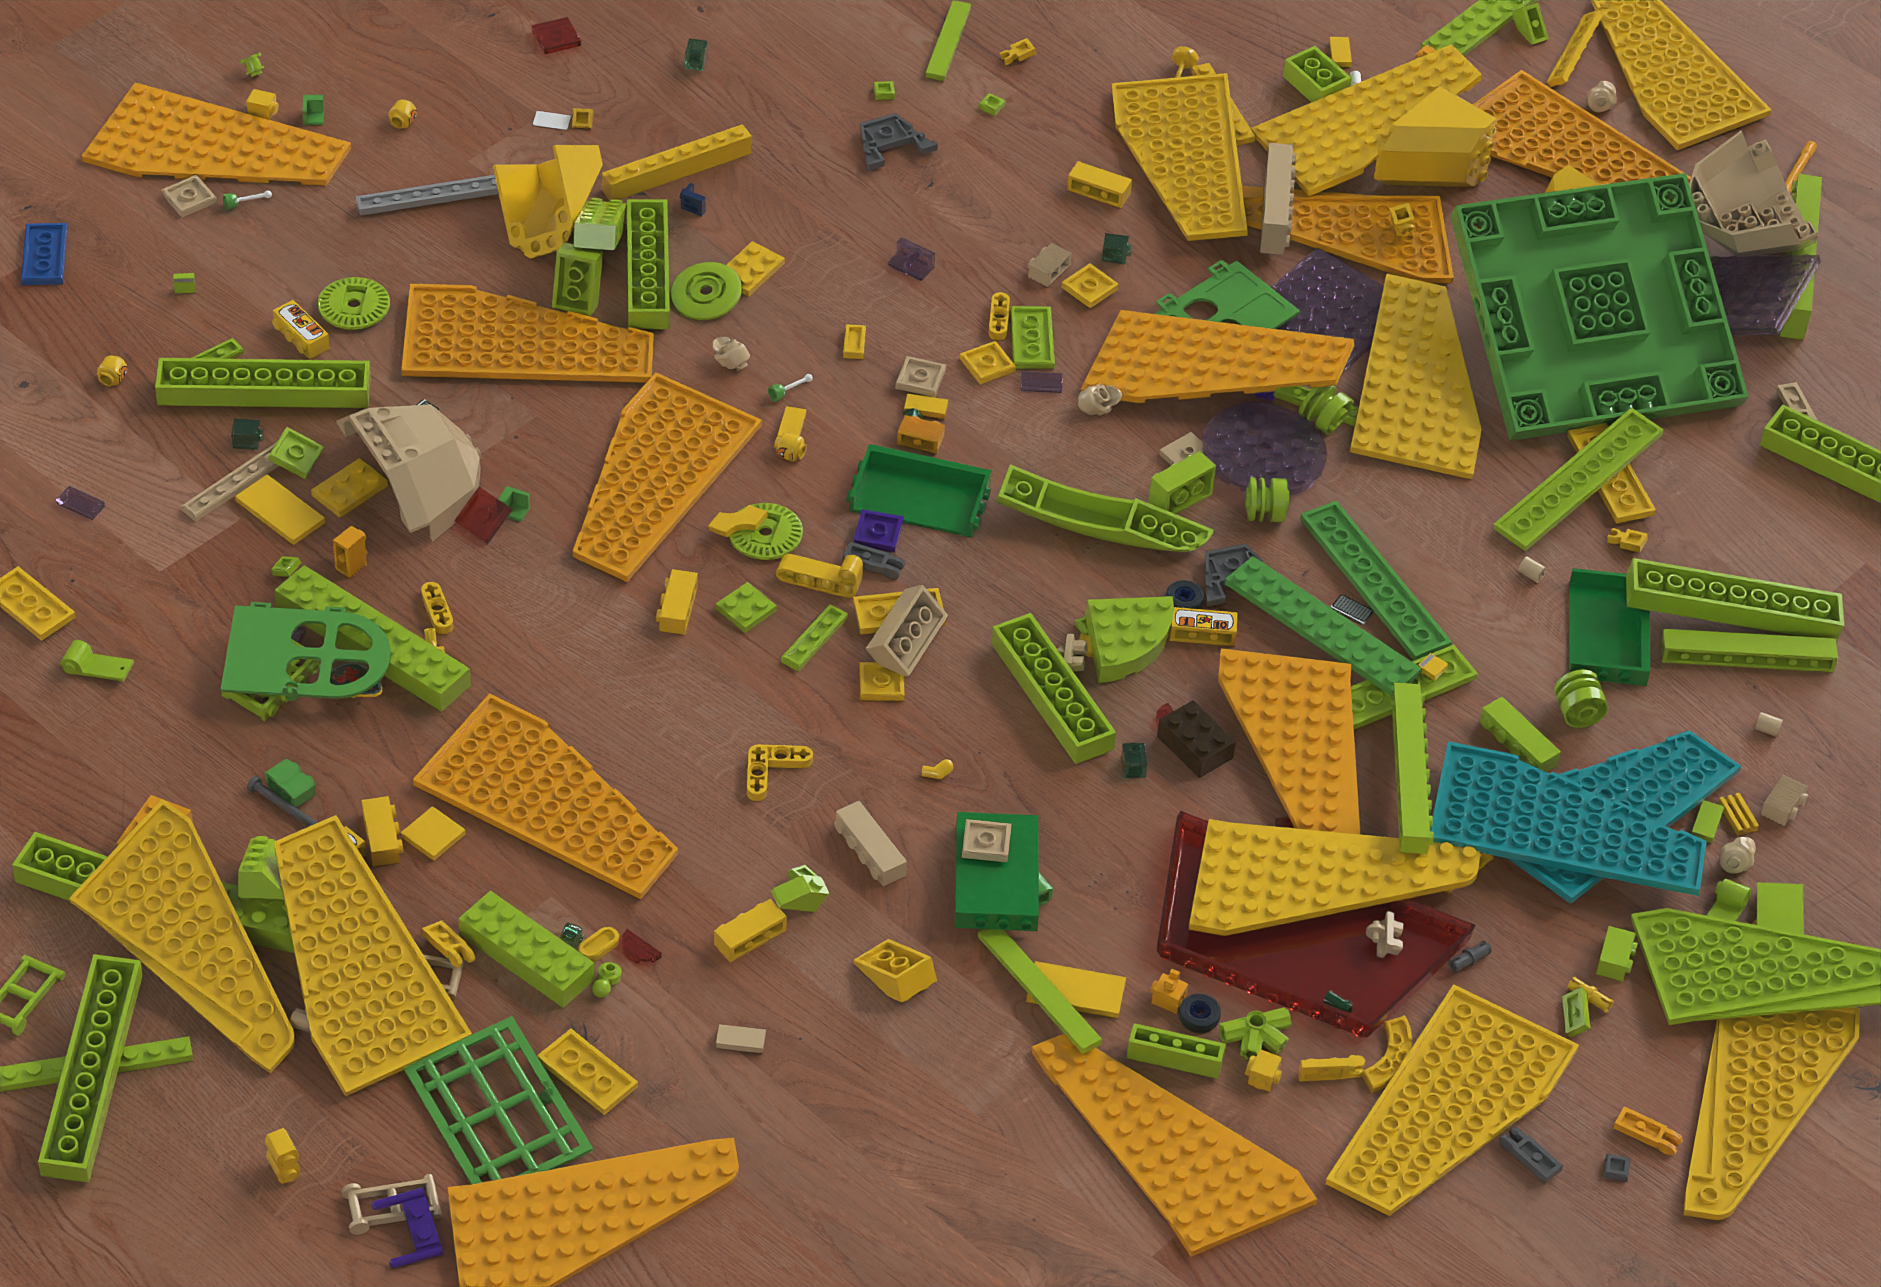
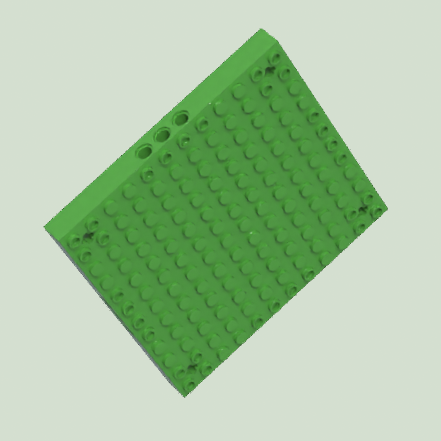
M1686 173L1456 205L1450 218L1509 441L1566 433L1568 430L1607 423L1610 426L1631 408L1651 420L1741 406L1749 397Z

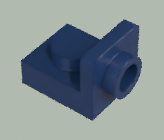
M693 183L683 188L679 196L681 199V209L702 217L706 212V197L694 193Z

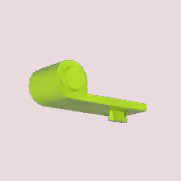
M81 640L72 641L61 660V666L68 674L123 682L134 664L133 659L93 654L91 647Z
M1724 879L1723 882L1719 881L1715 889L1717 900L1707 916L1737 921L1748 904L1752 889L1729 879Z

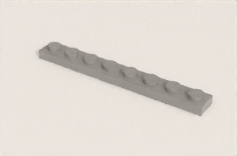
M495 175L356 196V204L361 216L499 193Z

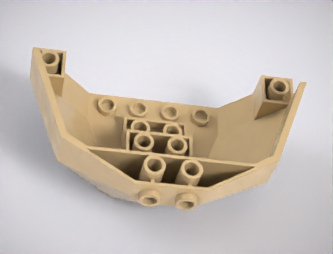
M1739 131L1695 164L1689 186L1702 232L1735 256L1792 252L1816 243L1818 234L1811 221L1805 222L1786 187L1766 139L1747 147L1742 131Z
M431 404L367 408L336 421L345 437L358 432L387 475L399 504L401 520L410 533L429 526L430 539L433 542L477 506L481 472L480 459H482L481 452L478 447L474 448L469 434H465Z

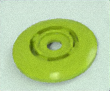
M703 262L688 267L677 276L671 288V298L675 308L682 315L694 320H712L727 314L737 305L742 293V285L737 273L727 265L716 262ZM703 287L712 288V292L707 295L702 294L700 291Z
M361 277L337 280L325 287L318 298V310L322 318L335 327L348 330L363 329L377 324L387 315L390 308V297L386 289L373 280ZM350 301L360 302V305L357 307H350L348 305Z
M757 503L751 506L765 510L768 514V517L756 531L740 530L729 536L731 544L740 553L754 559L773 560L792 553L800 545L803 537V527L797 515L788 508L773 503ZM763 528H768L772 533L764 536L759 531Z

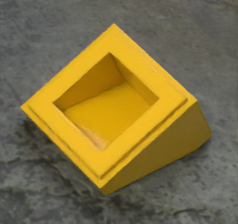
M573 108L572 128L592 129L593 109Z

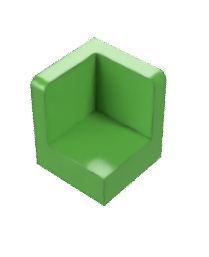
M303 95L302 112L304 126L323 125V95Z
M506 486L497 500L498 515L522 522L530 510V494Z

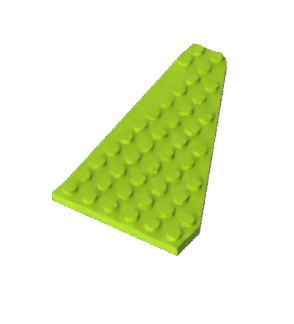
M1670 908L1631 914L1634 930L1669 1025L1693 1021L1881 1005V949Z

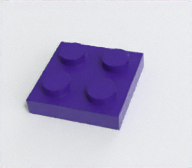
M862 509L853 542L877 550L896 552L904 516Z

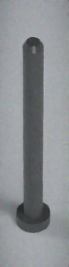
M254 776L249 780L247 784L249 791H257L308 827L318 823L261 784L262 780L259 777Z

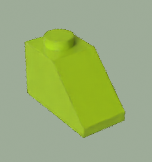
M1538 3L1512 10L1517 30L1531 45L1549 39Z
M801 875L771 890L779 908L816 912L829 895L822 878L810 875Z

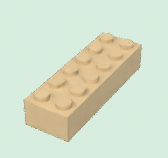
M1269 143L1265 171L1260 253L1284 255L1285 247H1289L1290 235H1287V233L1290 234L1292 228L1293 207L1291 205H1293L1294 193L1292 192L1294 191L1295 182L1293 180L1295 177V167L1292 165H1295L1296 153H1293V145Z

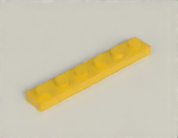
M1599 10L1583 15L1547 80L1550 87L1561 86L1568 81L1571 72L1574 70L1577 61L1581 58L1583 50L1587 47L1589 39L1593 36V32L1603 16Z
M1210 63L1192 66L1191 68L1193 76L1216 74ZM1231 98L1237 146L1255 142L1254 133Z

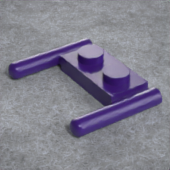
M423 1188L375 1200L371 1203V1207L375 1211L402 1204L416 1252L391 1259L389 1261L391 1268L394 1269L443 1255Z

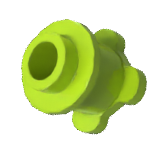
M261 53L239 61V64L244 63L247 70L246 75L251 74V77L263 73L261 69L264 66L261 65L258 59Z

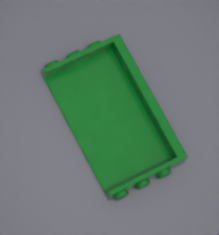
M869 444L864 459L858 463V475L853 477V489L848 490L846 502H849V511L861 514L862 509L904 516L903 523L972 538L974 531L979 530L981 523L980 515L985 513L986 503L984 502L985 500L989 501L992 470Z
M1572 568L1569 581V673L1584 669L1594 672L1601 682L1647 686L1650 675V610L1627 607L1625 573Z
M957 812L954 928L1037 931L1039 919L1038 815ZM966 819L1012 824L1007 862L962 858Z

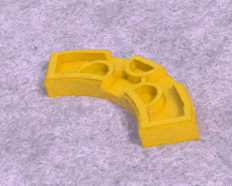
M1405 1015L1384 1022L1383 1027L1388 1039L1387 1051L1376 1064L1362 1070V1077L1371 1093L1379 1091L1388 1085L1411 1050L1412 1033Z

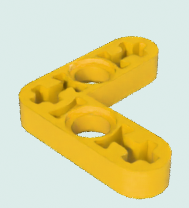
M762 744L751 746L748 751V798L752 801H761L766 798L768 767H810L813 763V751L807 746ZM756 754L761 755L760 762H756ZM784 754L787 757L784 759H777L775 755ZM754 770H761L763 774L756 776L752 772ZM755 784H759L758 792L755 791Z

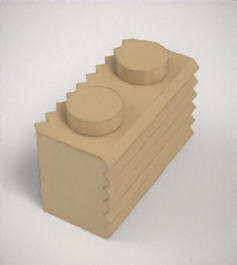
M1051 242L1048 247H1044L1041 250L1039 256L1037 255L1036 258H1032L1029 261L1028 277L1048 287L1071 265L1072 253Z
M1783 774L1765 800L1761 812L1762 816H1766V818H1770V820H1774V822H1778L1782 826H1785L1789 819L1793 821L1799 811L1797 807L1799 805L1803 807L1807 801L1808 794L1805 793L1808 786Z

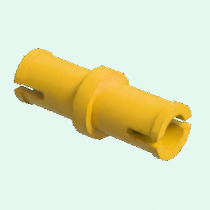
M1573 977V981L1570 980L1567 989L1570 991L1582 987L1587 992L1588 1004L1595 1005L1605 1013L1612 1008L1614 1000L1598 992L1595 986L1590 987L1577 977Z

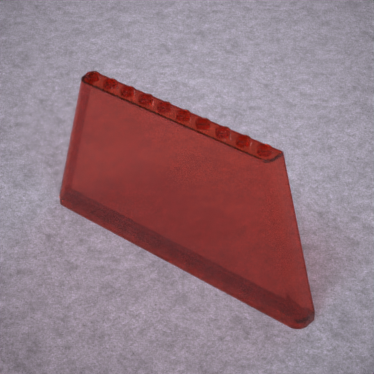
M1180 811L1177 816L1157 943V952L1160 957L1166 961L1181 965L1186 969L1204 974L1206 977L1214 978L1229 986L1244 990L1249 994L1257 995L1272 1003L1287 1007L1292 1011L1307 1015L1314 1020H1320L1337 1029L1350 1032L1357 1037H1369L1449 959L1465 946L1474 933L1475 924L1410 899L1227 936L1188 930L1208 821ZM1387 911L1394 913L1395 921L1403 923L1402 934L1398 938L1393 937L1403 941V948L1398 955L1387 953L1384 958L1377 956V943L1373 942L1366 935V928L1373 924V921L1384 920ZM1331 990L1341 998L1351 1000V1004L1354 1005L1352 1013L1350 1014L1323 1003L1327 992Z

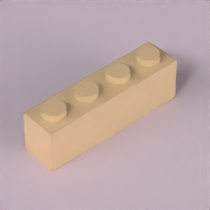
M860 801L836 811L834 825L839 834L842 833L846 838L848 846L856 851L861 863L867 865L875 880H878L882 886H885L906 876V859Z

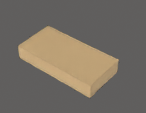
M719 1024L716 1048L763 1053L766 1030Z

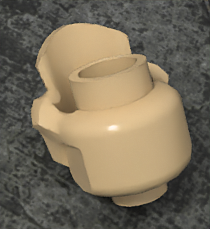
M1600 81L1597 86L1589 90L1586 99L1590 109L1600 113L1614 107L1617 99L1616 89L1612 83Z
M719 337L712 341V349L716 352L714 357L722 367H727L728 369L736 368L739 371L748 365L746 362L749 360L750 354L743 343L737 342L736 339L730 340L729 337Z
M1102 384L1089 386L1079 393L1078 406L1081 411L1089 415L1097 414L1100 416L1105 413L1107 414L1112 410V406L1121 400L1122 393L1112 385L1107 387Z
M1738 837L1734 842L1724 845L1719 853V862L1722 869L1730 874L1748 871L1754 864V854L1756 851L1754 840L1749 837Z

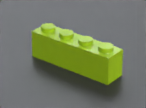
M1500 697L1482 708L1479 721L1481 725L1492 733L1497 741L1502 743L1512 754L1519 756L1520 761L1545 772L1558 766L1561 751L1507 700Z
M1134 1023L1129 1038L1127 1058L1219 1079L1226 1044Z

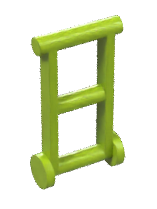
M27 955L22 956V964L0 989V1003L9 992L29 1001L15 1018L0 1013V1023L12 1028V1033L17 1036L23 1033L27 1023V1016L58 979L63 980L66 976L65 971ZM30 967L50 975L36 993L16 985Z

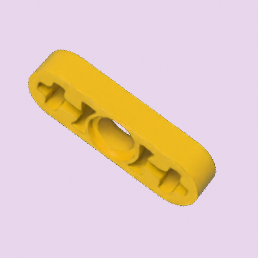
M1002 292L995 293L991 301L989 337L996 341L1007 337L1010 297ZM999 302H1003L1002 307L998 306ZM1000 314L1004 318H996L995 315ZM996 326H1000V331H996Z
M427 582L421 587V595L432 626L438 634H448L453 630V617L442 589L438 583ZM430 592H432L435 595L434 598L431 597ZM436 605L443 607V609L439 611H435L431 608ZM441 618H443L445 625L440 622Z

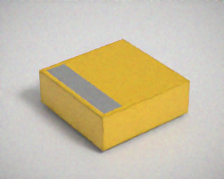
M1430 653L1418 666L1422 668L1421 673L1435 681L1447 670L1448 663Z

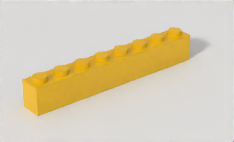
M741 124L602 172V191L609 200H620L752 153V135Z

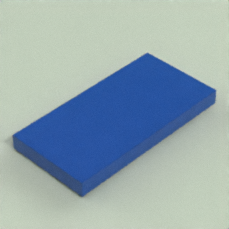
M67 223L26 224L21 275L22 285L64 283Z

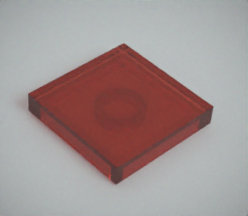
M568 17L532 25V32L544 54L581 46V40Z
M478 487L454 522L486 544H489L513 509L481 487Z

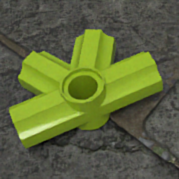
M1284 1007L1263 1013L1261 1011H1252L1247 1017L1220 1023L1218 1028L1221 1040L1225 1044L1242 1040L1239 1055L1246 1060H1250L1252 1055L1257 1056L1259 1050L1262 1049V1045L1273 1054H1279L1289 1041V1038L1281 1033L1280 1030L1291 1028L1292 1023L1290 1013Z

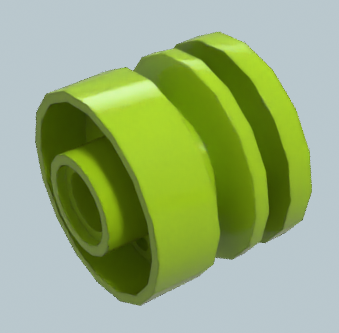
M1335 386L1312 388L1299 408V414L1303 417L1307 416L1309 422L1317 419L1316 427L1326 435L1331 434L1343 423L1354 403L1343 392L1335 395L1337 390Z
M1249 477L1245 492V510L1248 521H1254L1257 512L1258 521L1263 522L1265 512H1268L1270 522H1285L1289 509L1287 480L1272 478L1269 487H1266L1265 479L1260 478L1257 487L1256 478Z
M1584 669L1575 670L1565 674L1555 684L1554 693L1564 719L1571 727L1583 728L1594 725L1608 713V703L1594 672Z

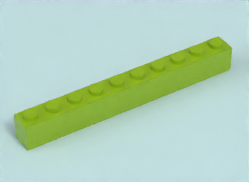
M1394 682L1391 700L1400 852L1427 854L1429 845H1433L1434 832L1430 831L1433 825V816H1429L1432 809V800H1428L1430 798L1431 785L1427 784L1430 778V769H1426L1428 767L1429 754L1425 753L1428 747V739L1424 738L1426 737L1427 724L1423 723L1426 718V708H1422L1425 703V694L1421 693V684Z

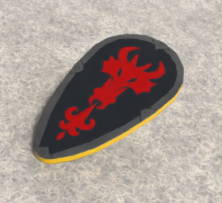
M357 662L339 665L332 669L330 683L333 685L352 683L363 677L369 668ZM379 681L371 689L352 698L376 697L382 693L381 682Z

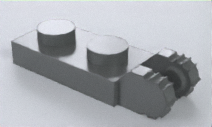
M854 542L849 543L843 555V561L847 555H856L863 561L864 569L881 574L884 573L888 578L898 579L901 574L900 570L906 565L903 559L890 553Z
M1513 1127L1509 1130L1510 1136L1515 1141L1505 1134L1499 1138V1143L1506 1151L1511 1152L1544 1183L1562 1171L1563 1165L1533 1138L1519 1130V1128Z

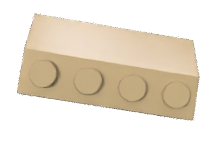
M923 585L906 588L866 647V650L878 665L901 675L909 676L948 615Z

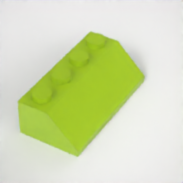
M266 836L251 838L238 871V897L284 899L274 850L275 839H268Z

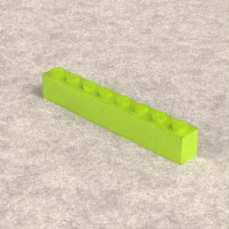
M1663 629L1660 640L1661 661L1663 663L1834 672L1838 660L1836 638Z

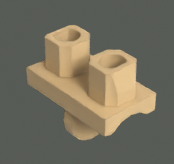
M1067 634L1066 646H1059L1056 649L1073 672L1084 671V656L1076 655H1087L1086 640H1075L1074 634Z
M1387 911L1384 920L1373 921V924L1367 926L1366 935L1373 942L1377 943L1378 957L1384 958L1387 953L1398 955L1403 948V941L1393 938H1398L1403 931V923L1394 920V913Z

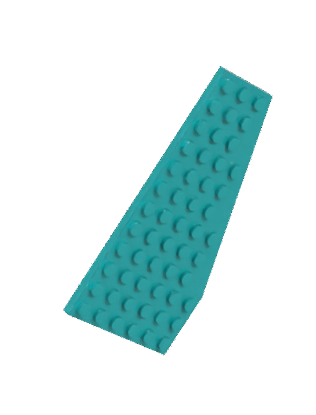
M1688 730L1668 737L1664 742L1640 750L1635 748L1608 757L1605 762L1581 770L1576 768L1559 775L1583 785L1582 789L1611 802L1617 800L1647 814V818L1670 827L1737 775L1741 770V765ZM1509 859L1570 904L1605 878Z
M1448 741L1433 813L1432 829H1430V831L1434 832L1433 842H1448L1453 846L1462 848L1471 846L1484 854L1699 896L1707 841L1683 830L1678 832L1647 818V814L1617 800L1611 802L1582 789L1583 785L1557 773L1551 772L1549 774L1520 761L1519 756L1515 754Z

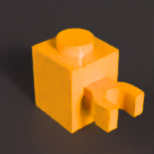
M1171 969L1170 975L1163 973L1158 981L1155 980L1150 989V993L1153 994L1151 1003L1175 1014L1178 1013L1182 1001L1187 997L1188 983L1179 980V971Z

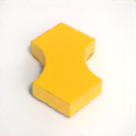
M751 505L735 513L719 512L708 525L709 531L724 537H729L740 530L756 531L768 517L767 511Z

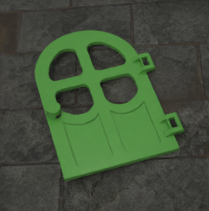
M1220 260L1207 269L1213 276L1178 298L1168 293L1155 302L1161 308L1155 314L1193 319L1184 312V308L1194 302L1205 301L1214 304L1218 309V312L1207 321L1222 323L1230 321L1239 325L1277 329L1300 314L1299 309L1238 261L1228 265L1223 260ZM1166 299H1170L1165 304L1163 303V301H1165Z
M251 602L250 606L235 605L221 692L285 696L289 701H295L298 697L329 699L353 697L371 689L385 675L391 658L390 644L384 631L375 622L364 616L348 613L346 608L326 606L325 611L271 608V603ZM307 623L323 624L326 626L324 645L320 648L299 647L293 643L291 639L292 634L298 627ZM347 625L361 630L372 640V647L366 651L337 649L335 645L338 628ZM295 659L319 660L321 665L318 681L313 684L294 682L286 672L287 666ZM336 661L363 662L369 666L368 672L352 683L344 685H333L330 683L332 665ZM293 684L296 685L298 688L286 686Z

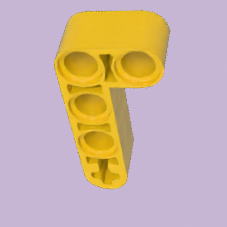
M785 554L777 568L776 576L779 580L845 598H853L862 581L863 561L856 555H847L842 566H837L794 554Z

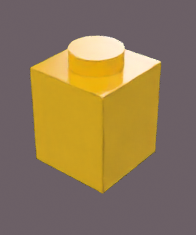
M253 89L246 101L247 114L271 120L279 108V104L276 102V94Z

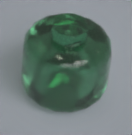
M567 922L564 925L560 935V939L573 948L577 946V943L580 944L584 938L582 927L571 922Z

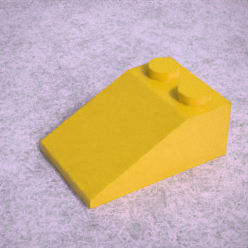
M891 939L883 941L853 960L854 964L888 997L900 1002L908 1001L912 996L927 989L937 981L930 956Z

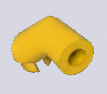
M435 628L424 629L425 641L445 653L444 646L437 647Z
M945 759L935 767L923 765L921 776L943 779L953 770V763L951 760Z

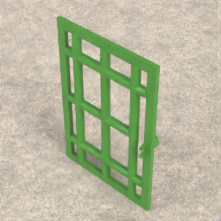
M512 1016L448 1045L404 1068L410 1082L471 1185L482 1183L479 1177L485 1174L489 1175L491 1181L502 1179L496 1169L518 1158H522L528 1168L527 1171L517 1175L520 1176L557 1169L593 1151V1147ZM506 1030L510 1031L515 1042L508 1045L500 1034ZM492 1037L498 1050L474 1060L467 1048ZM522 1051L541 1082L544 1090L541 1091L540 1098L514 1057V1052ZM459 1053L465 1065L441 1076L434 1064ZM504 1057L524 1091L499 1102L481 1073L480 1068ZM424 1068L432 1081L425 1084L417 1073ZM471 1073L491 1107L466 1118L446 1084ZM438 1089L457 1123L448 1126L429 1092ZM529 1099L549 1133L530 1143L524 1144L505 1110ZM553 1102L566 1125L558 1129L544 1104H551ZM496 1115L516 1149L491 1161L471 1126ZM463 1131L482 1164L475 1169L454 1134ZM571 1133L579 1145L573 1149H570L564 1139L565 1136ZM555 1141L562 1154L537 1166L530 1153Z

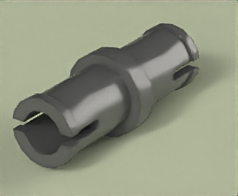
M1482 941L1472 948L1464 949L1461 954L1448 960L1449 969L1453 973H1457L1468 965H1475L1479 959L1491 954L1490 944Z

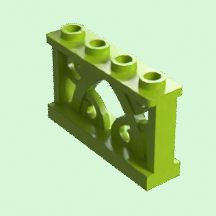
M292 639L295 645L299 647H304ZM295 659L289 663L286 672L294 682L305 683L311 674L314 675L320 667L319 660L303 659L306 662L301 667H297L296 664L300 663V660ZM293 684L286 686L298 688L296 685ZM222 692V697L227 700L232 699L261 717V720L264 722L270 716L273 717L284 702L289 701L285 696L260 694L261 701L264 697H269L265 704H260L254 699L255 694L247 696L244 693Z

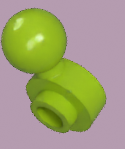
M612 962L600 965L598 980L592 986L595 996L599 998L608 996L611 991V985H616L620 982L622 970L619 965Z

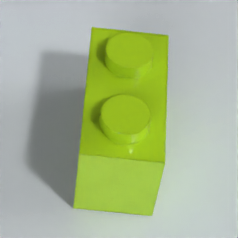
M1612 926L1608 927L1596 972L1597 975L1623 981L1625 972L1630 974L1633 960H1630L1629 957L1630 955L1635 956L1638 943L1634 942L1636 933Z

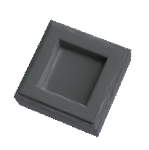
M1606 1154L1603 1178L1627 1182L1630 1158Z

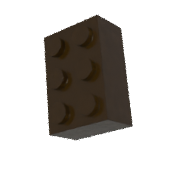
M1194 700L1159 719L1157 737L1199 778L1233 759L1236 741Z

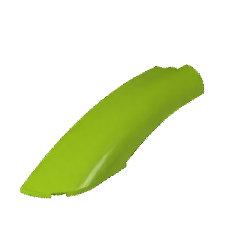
M1011 464L1005 474L995 501L1033 518L1072 532L1147 549L1174 552L1192 551L1203 546L1210 539L1214 531L1211 528L1137 498L1134 500L1115 498L1075 489L1050 481Z

